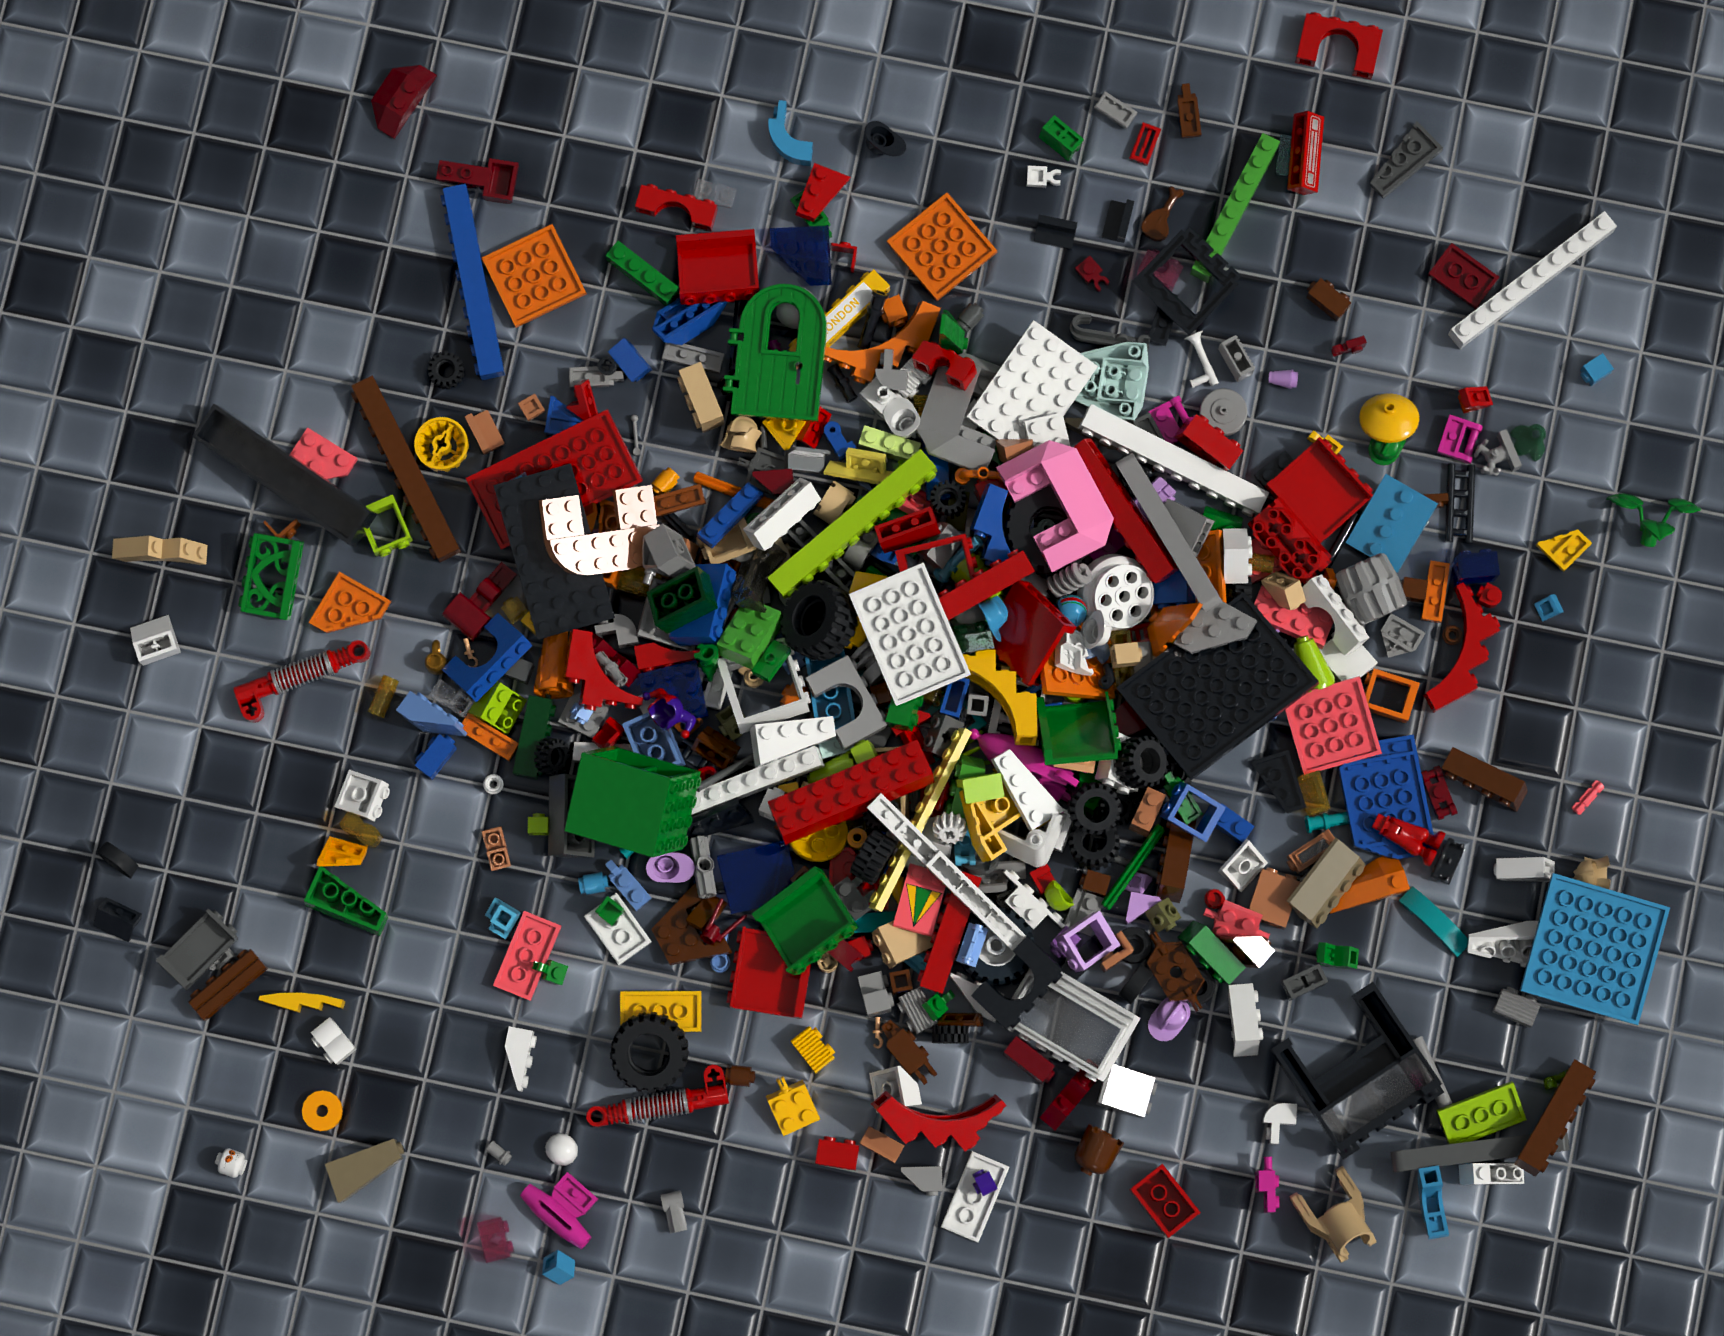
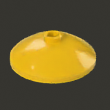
M1392 393L1379 394L1363 404L1359 414V422L1362 430L1372 439L1385 443H1395L1403 441L1414 434L1419 424V412L1416 406L1406 397Z

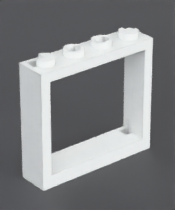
M780 638L776 640L787 646L784 640L785 638ZM791 649L792 652L786 661L799 700L746 718L743 717L729 674L730 671L744 666L723 657L719 658L717 663L740 734L749 732L750 728L755 724L779 722L810 712L808 703H811L808 691L803 692L802 689L806 687L803 676H798L797 671H800L797 659L793 660L791 656L795 654L794 650Z

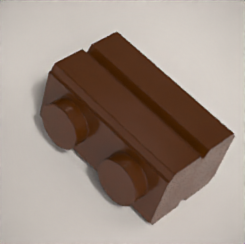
M707 726L698 735L691 750L723 770L733 763L741 747L721 735L718 731Z

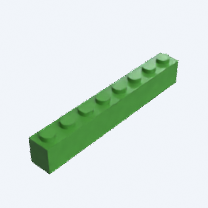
M1262 133L1206 240L1214 249L1209 255L1211 258L1216 253L1220 256L1223 255L1268 169L1280 141ZM1197 260L1195 261L1190 275L1208 283L1212 275Z

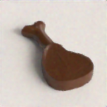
M1173 186L1168 187L1170 196L1163 208L1154 210L1144 219L1141 231L1147 238L1156 242L1164 241L1169 234L1167 219L1175 201L1183 197L1184 192L1182 189L1176 190Z

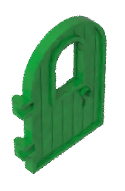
M792 284L771 285L760 290L748 301L742 312L739 329L729 328L730 340L728 339V344L738 346L735 376L724 375L725 387L723 386V391L726 393L733 392L731 415L818 422L827 337V320L824 310L818 300L804 288ZM783 303L795 306L799 312L796 352L787 350L780 352L777 349L768 350L771 314L776 306ZM738 334L744 335L743 341L737 340ZM798 364H802L803 366L800 369V382L799 384H796L798 371L796 370V366ZM733 381H739V388L733 387Z

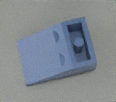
M409 691L396 709L408 722L423 732L456 736L467 735V732L463 729L464 725L450 713L447 714L440 706L434 702L431 703L428 698L419 692L414 694Z

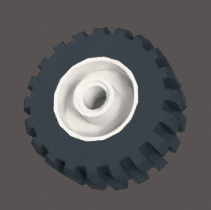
M999 907L1026 936L1028 935L1034 941L1032 930L1026 924V920L1023 917H1019L1012 910L1008 911L1005 908ZM976 915L968 919L957 950L958 954L969 923L982 925L988 929L976 967L962 963L963 969L974 980H978L981 983L987 980L992 986L1007 985L1019 979L1029 966Z

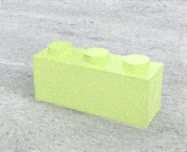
M864 425L858 449L883 453L889 459L904 463L921 449V443Z

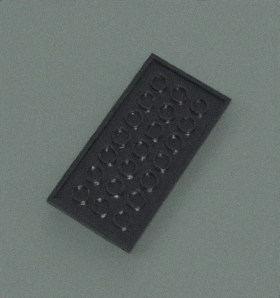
M571 463L493 485L537 640L615 618L603 574H570L552 561L545 547L539 500L579 495L584 535L591 534Z

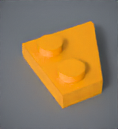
M329 836L317 860V866L361 865L367 854L368 847Z

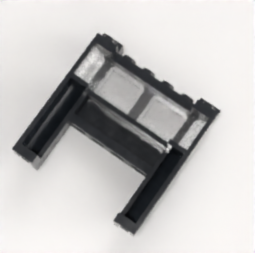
M1374 982L1353 994L1352 997L1379 1037L1315 1080L1291 1045L1293 1044L1289 1038L1270 1049V1052L1343 1160L1360 1149L1356 1143L1357 1141L1362 1143L1370 1137L1369 1132L1374 1129L1378 1132L1386 1127L1387 1124L1385 1122L1390 1118L1394 1121L1404 1114L1402 1110L1409 1107L1411 1110L1420 1104V1098L1424 1104H1428L1444 1093L1440 1086L1442 1085L1441 1081Z

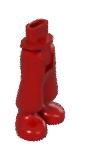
M1379 813L1372 825V828L1378 830L1380 835L1399 845L1411 855L1421 856L1424 865L1428 867L1431 866L1437 854L1436 850L1440 847L1446 834L1445 832L1438 831L1436 834L1431 835L1423 827L1390 817L1389 815L1385 817ZM1422 843H1425L1434 849L1426 848L1422 845Z

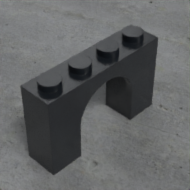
M1028 935L1013 952L1033 972L1034 985L1031 992L1023 998L1010 999L1003 996L985 980L971 995L1006 1030L1009 1027L1014 1028L1021 1021L1019 1016L1023 1012L1027 1014L1035 1006L1033 1001L1037 997L1041 999L1049 991L1046 987L1051 982L1056 984L1063 976L1061 974L1063 968Z

